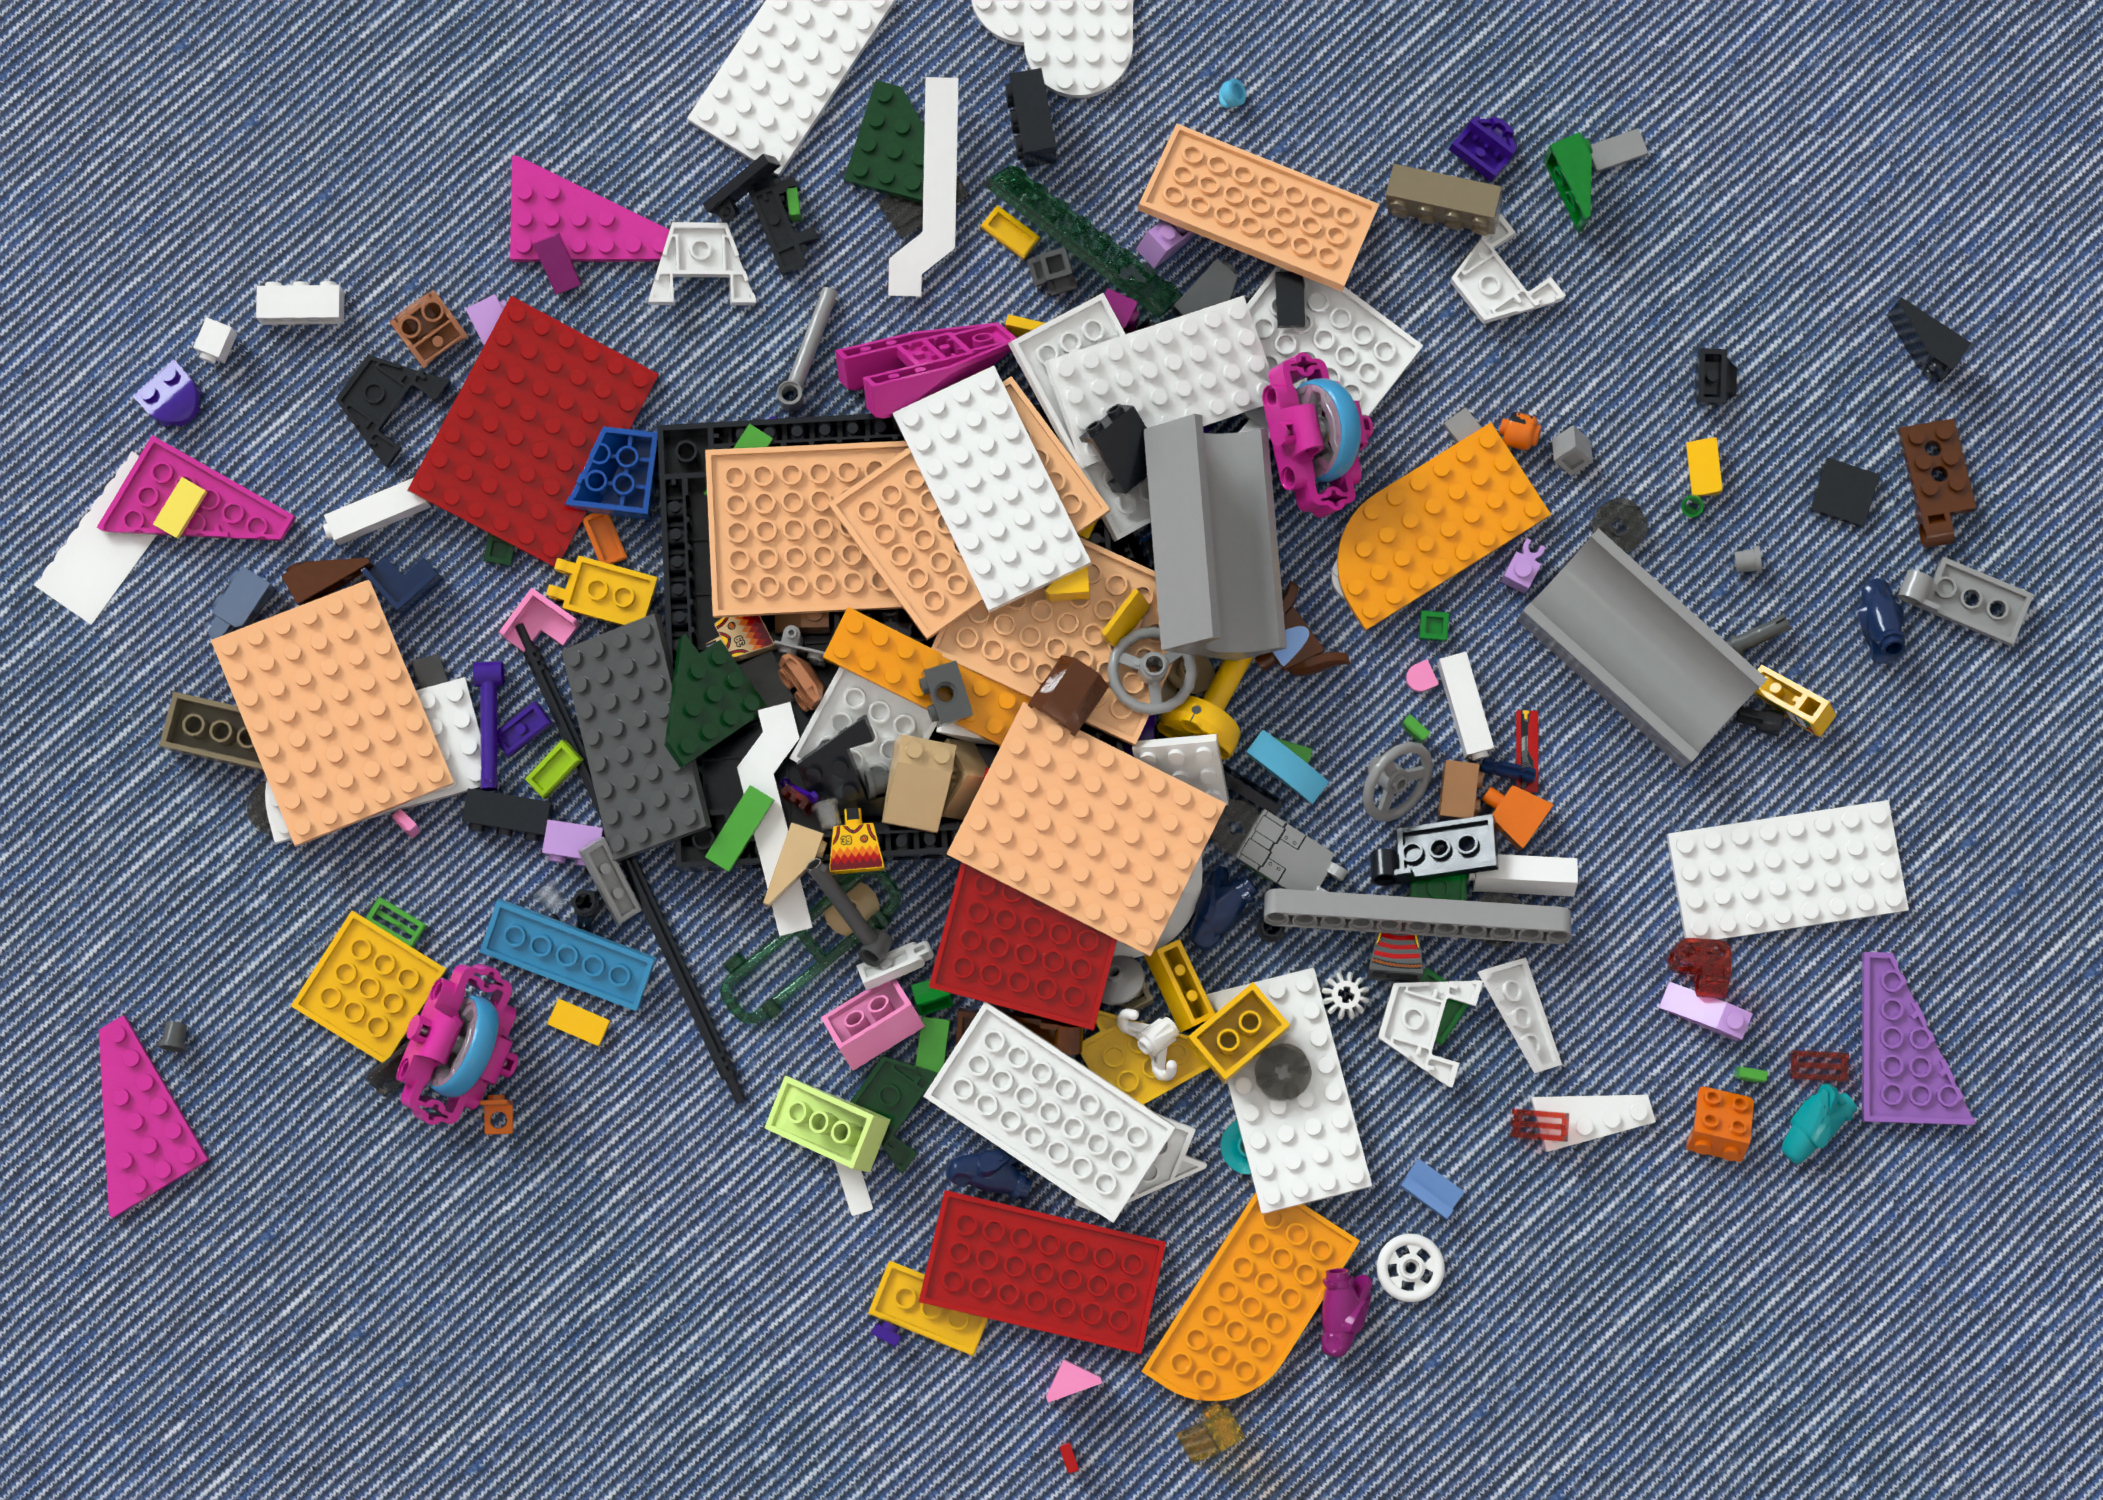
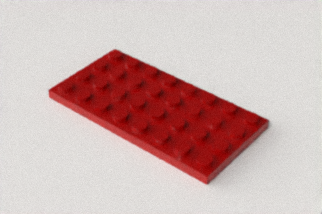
M945 1190L919 1302L1141 1354L1166 1242Z

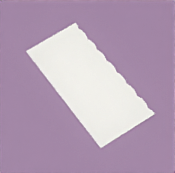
M133 451L129 454L128 460L119 467L115 478L106 485L103 494L95 500L91 511L82 518L79 527L70 534L66 545L60 548L54 561L46 567L42 578L34 584V586L91 625L157 536L152 534L103 532L96 528L139 457Z

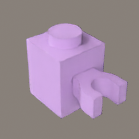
M1526 538L1522 546V554L1516 551L1500 581L1524 594L1529 589L1541 566V563L1535 560L1543 554L1546 548L1541 545L1538 552H1530L1528 546L1532 540Z

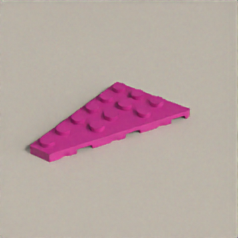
M512 156L511 262H541L533 244L557 233H560L572 262H660L669 229L519 156Z
M152 435L96 528L103 532L170 535L153 525L181 477L208 492L181 536L283 541L297 517Z
M125 1015L99 1029L108 1209L111 1218L119 1216L210 1160Z

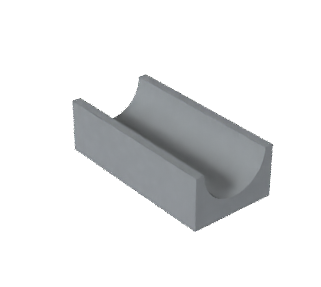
M1192 414L1144 429L1161 650L1237 661L1286 649L1268 429L1259 428L1226 434L1204 433L1202 415Z
M1599 528L1544 590L1525 607L1517 619L1519 623L1682 769L1699 755L1701 750L1722 726L1767 680L1765 676Z

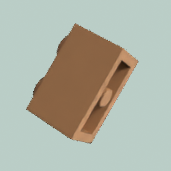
M1446 760L1443 763L1437 818L1456 820L1479 815L1480 799H1476L1477 788H1482L1483 772L1479 771L1480 764Z

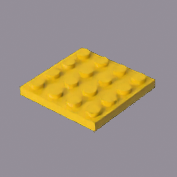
M351 911L291 1004V1007L381 1063L388 1065L406 1037L410 1021L415 1015H420L435 981L438 978H443L448 969L356 912Z

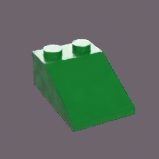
M1580 132L1551 144L1543 160L1578 233L1584 230L1591 216V154L1593 153L1589 140L1587 138L1583 139Z

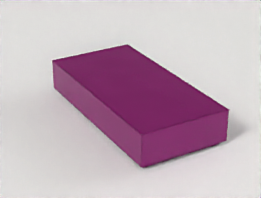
M560 233L533 244L556 295L582 284Z

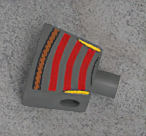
M1377 933L1367 979L1408 983L1421 982L1423 963L1419 935Z

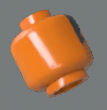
M1514 411L1508 419L1503 418L1499 434L1504 435L1503 441L1506 446L1527 451L1532 446L1537 445L1542 425L1538 424L1535 416Z

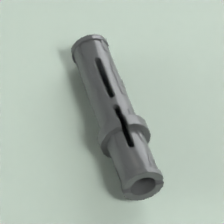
M1782 614L1738 636L1734 634L1729 637L1730 640L1725 642L1740 655H1744V651L1792 629L1785 614Z

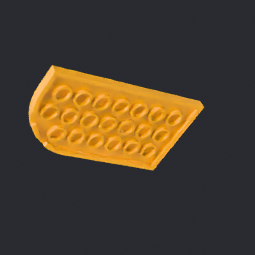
M1491 422L1371 496L1350 518L1338 546V581L1345 601L1364 631H1367L1550 517L1551 513Z
M1255 1192L1141 1372L1167 1389L1195 1400H1229L1260 1387L1283 1364L1323 1301L1326 1290L1323 1279L1326 1278V1271L1343 1268L1360 1240L1304 1204L1261 1214Z

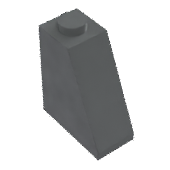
M1217 258L1173 305L1172 313L1180 317L1231 300L1238 278L1236 269L1227 261L1222 263Z

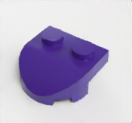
M1477 116L1468 123L1467 127L1454 140L1448 150L1492 182L1510 161L1516 151L1517 144H1515L1513 139V129L1505 121L1495 116H1492L1490 119H1480V116Z
M175 360L170 362L133 395L146 412L159 425L167 428V425L182 427L191 422L200 411L199 401L200 396H203L200 387Z

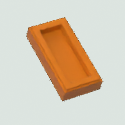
M596 513L584 516L582 521L598 560L612 565L627 560L628 557L611 516Z

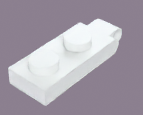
M927 941L918 944L911 942L889 951L878 967L869 966L864 962L856 966L865 989L868 991L922 968L926 961L934 957V953Z

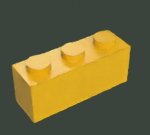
M1180 939L1153 951L1151 956H1144L1180 1033L1208 1020L1215 1014Z

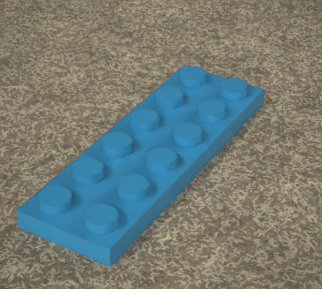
M498 899L495 904L479 951L485 955L637 1011L640 1007L657 958L503 899Z

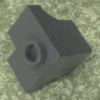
M1066 247L1041 253L1039 256L1027 259L1035 287L1048 284L1051 296L1078 289Z

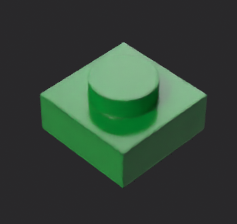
M1421 610L1419 640L1446 642L1449 613Z

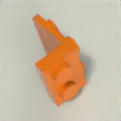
M1705 1086L1700 1087L1697 1092L1694 1126L1687 1139L1686 1150L1702 1155L1707 1154L1724 1158L1728 1161L1742 1162L1751 1140L1754 1100L1744 1095Z

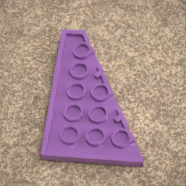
M1862 953V1122L1975 1125V1119L1971 1116L1963 1100L1964 1097L1955 1083V1078L1946 1060L1943 1059L1932 1032L1929 1031L1926 1025L1925 1017L1917 1001L1915 1002L1907 986V981L1898 968V963L1893 953Z

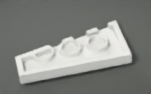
M1526 957L1477 972L1534 1074L1562 1065Z
M1648 1095L1530 1097L1546 1152L1656 1122Z

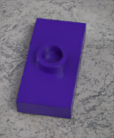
M534 701L497 730V743L507 757H512L549 728L553 722L539 702Z

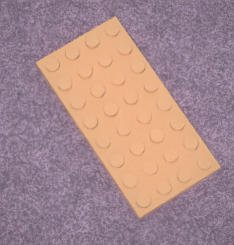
M1176 123L1137 210L1342 292L1379 204Z

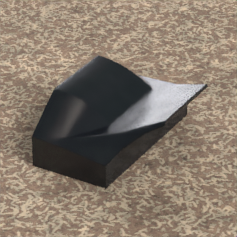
M1699 348L1695 374L1696 404L1725 405L1727 400L1736 397L1737 367L1728 359L1727 349Z

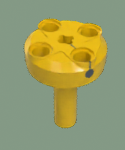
M1253 657L1237 661L1223 660L1203 698L1188 696L1186 701L1174 710L1162 713L1157 724L1158 731L1167 738L1217 734L1221 759L1230 758L1238 745L1241 732L1237 723L1224 710Z

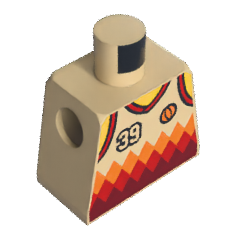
M760 616L722 617L714 624L720 636L705 643L708 648L721 640L736 662L777 649Z

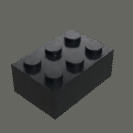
M1042 68L1010 73L1009 83L1005 84L1007 107L1013 108L1010 110L1012 133L1018 134V136H1015L1017 159L1023 160L1024 168L1057 163V147Z

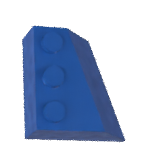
M603 426L589 454V459L582 473H580L565 506L596 514L651 520L659 464L658 433Z

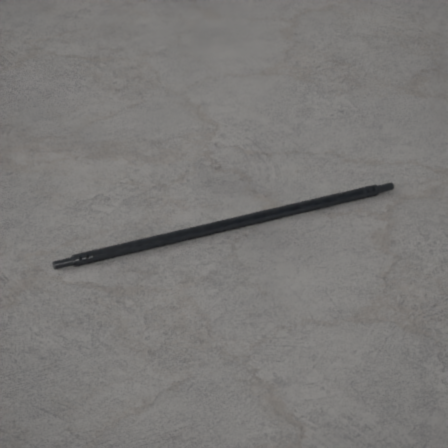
M520 623L515 626V629L525 648L523 654L563 740H566L584 759L576 768L601 819L584 743L539 647L535 646L534 642L531 641L524 623ZM636 855L620 861L721 1079L726 1081L736 1105L746 1101V1097L735 1076L737 1071Z

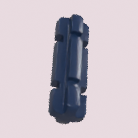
M1485 757L1481 765V771L1484 773L1492 774L1494 772L1497 776L1514 780L1519 778L1522 779V782L1530 784L1534 782L1536 776V769L1526 766L1521 768V765L1501 760L1496 762L1495 759Z

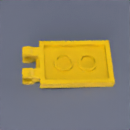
M579 555L576 563L557 558L554 569L559 573L570 576L566 589L549 584L546 595L550 599L564 601L562 608L566 611L623 626L648 616L659 578Z

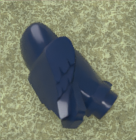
M1875 578L1865 582L1862 587V606L1858 607V614L1863 636L1871 649V660H1874L1877 664H1888L1905 649L1904 633L1902 632L1904 610L1902 605L1894 601L1889 584L1884 579Z
M1218 866L1216 871H1212L1195 905L1196 914L1190 928V941L1202 951L1209 950L1220 940L1219 935L1233 925L1247 903L1254 902L1256 900L1254 896L1259 893L1258 889L1246 875L1241 879L1235 877L1228 884L1229 872L1225 866Z
M1001 1148L956 1157L950 1160L946 1167V1176L959 1187L971 1185L985 1191L1005 1193L1011 1200H1016L1017 1198L1024 1200L1032 1186V1179L1027 1177V1172L1018 1170L1013 1164L1019 1160Z

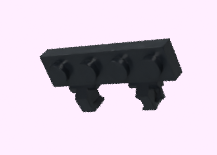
M770 174L754 187L749 194L782 276L808 267L803 253L809 250L808 245L820 239L814 226L799 232L797 227L793 228L783 203L787 202L785 199L787 189L797 187L798 192L800 191L795 177L781 182L780 177L773 179Z

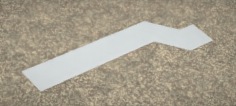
M926 77L923 232L889 258L888 296H921L922 274L955 249L958 78Z
M790 702L758 710L763 733L737 767L743 793L751 785L775 800L754 833L767 888L769 887L788 833L774 773L799 740ZM798 879L772 905L779 936L813 928L801 880Z

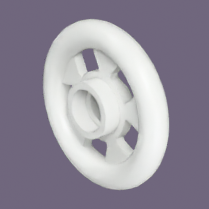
M1402 1234L1394 1237L1386 1243L1378 1256V1279L1385 1291L1400 1301L1418 1302L1427 1299L1438 1290L1444 1278L1445 1264L1439 1248L1422 1235ZM1402 1246H1407L1410 1253L1399 1258L1396 1250ZM1421 1248L1430 1255V1258L1425 1263L1421 1257L1416 1255ZM1409 1262L1414 1263L1416 1267L1415 1271L1411 1274L1405 1270V1266ZM1389 1264H1397L1398 1276H1389ZM1425 1269L1433 1272L1428 1284L1420 1280L1424 1275ZM1402 1281L1414 1282V1290L1407 1291L1401 1289Z

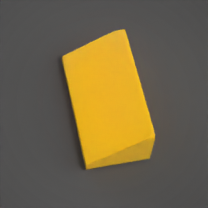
M1713 437L1686 442L1691 494L1698 496L1719 495L1722 492V480L1717 438Z
M1137 589L1132 590L1101 631V638L1113 648L1122 637L1129 634L1150 608L1147 600Z

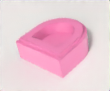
M1428 659L1413 665L1406 674V683L1415 692H1425L1439 685Z
M400 808L392 815L393 820L411 838L420 833L417 824Z

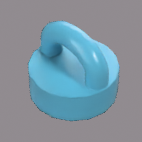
M1238 79L1224 82L1219 91L1221 106L1224 108H1234L1244 104L1246 100L1244 85Z

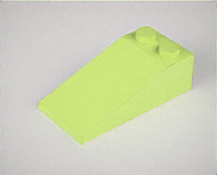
M785 1076L766 1122L765 1129L851 1169L870 1172L891 1119L789 1076Z

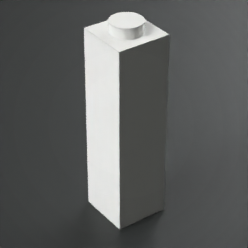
M412 478L325 514L324 517L327 523L323 527L329 540L334 539L338 545H342L426 510L431 505L429 502L407 491L413 480Z
M1467 652L1440 658L1437 666L1464 759L1472 757V760L1476 761L1489 757L1488 752L1494 749V745Z
M1498 854V870L1468 874V880L1473 881V891L1574 897L1578 884L1577 858Z

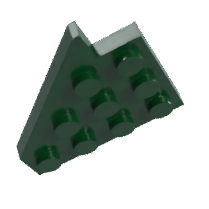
M875 81L847 167L844 182L845 184L923 204L925 127L902 87Z
M686 634L678 640L664 744L678 766L682 768L758 717V710L768 708L721 640L699 653Z

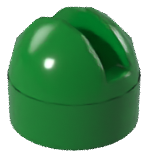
M1695 494L1686 496L1681 504L1682 512L1692 518L1699 516L1704 508L1702 498ZM1687 500H1690L1693 503L1699 505V509L1697 510L1693 506L1687 504Z

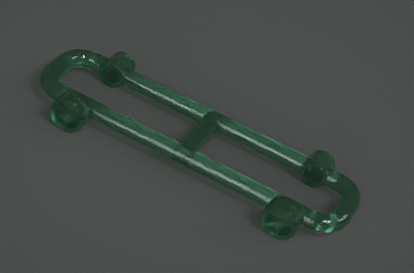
M884 870L833 875L846 894L867 877L872 876L878 879L889 893L890 900L887 905L867 920V923L872 929L877 927L883 930L893 922L890 916L900 905L901 893L895 882ZM827 896L808 910L811 922L833 905ZM806 929L782 936L778 934L749 959H746L739 951L723 964L729 975L721 984V998L731 1013L741 1022L747 1024L757 1023L766 1016L772 1020L783 1011V1008L780 1006L860 940L852 932L825 954ZM796 935L816 959V962L776 995L767 1000L756 1011L746 1012L731 993L732 987Z

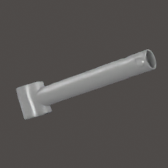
M823 287L818 293L819 299L788 381L781 383L778 387L779 404L787 412H795L803 405V385L830 317V312L835 301L838 302V292L832 288ZM790 391L798 394L797 398L793 401H786L783 398Z

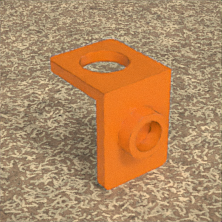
M488 1095V1100L479 1101L480 1105L484 1106L485 1134L513 1133V1101L505 1100V1095ZM496 1112H503L507 1117V1123L502 1128H495L491 1124V1117Z

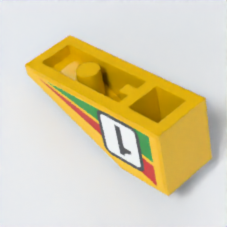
M1761 664L1758 671L1767 680L1754 694L1777 711L1784 712V716L1798 726L1821 737L1836 717L1830 702Z

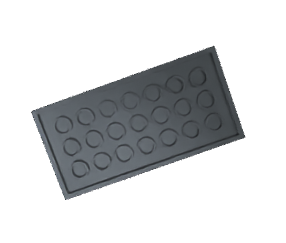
M651 614L561 650L606 840L613 854L612 861L619 862L711 828L696 760L694 759L680 768L664 746L674 670L660 615Z

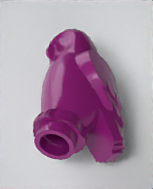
M1335 1268L1326 1271V1278L1323 1279L1326 1290L1322 1304V1326L1324 1333L1321 1341L1322 1351L1327 1356H1344L1350 1349L1356 1333L1360 1332L1364 1326L1370 1307V1293L1373 1284L1372 1279L1366 1275L1361 1274V1276H1357L1354 1279L1352 1275H1349V1270L1345 1268Z

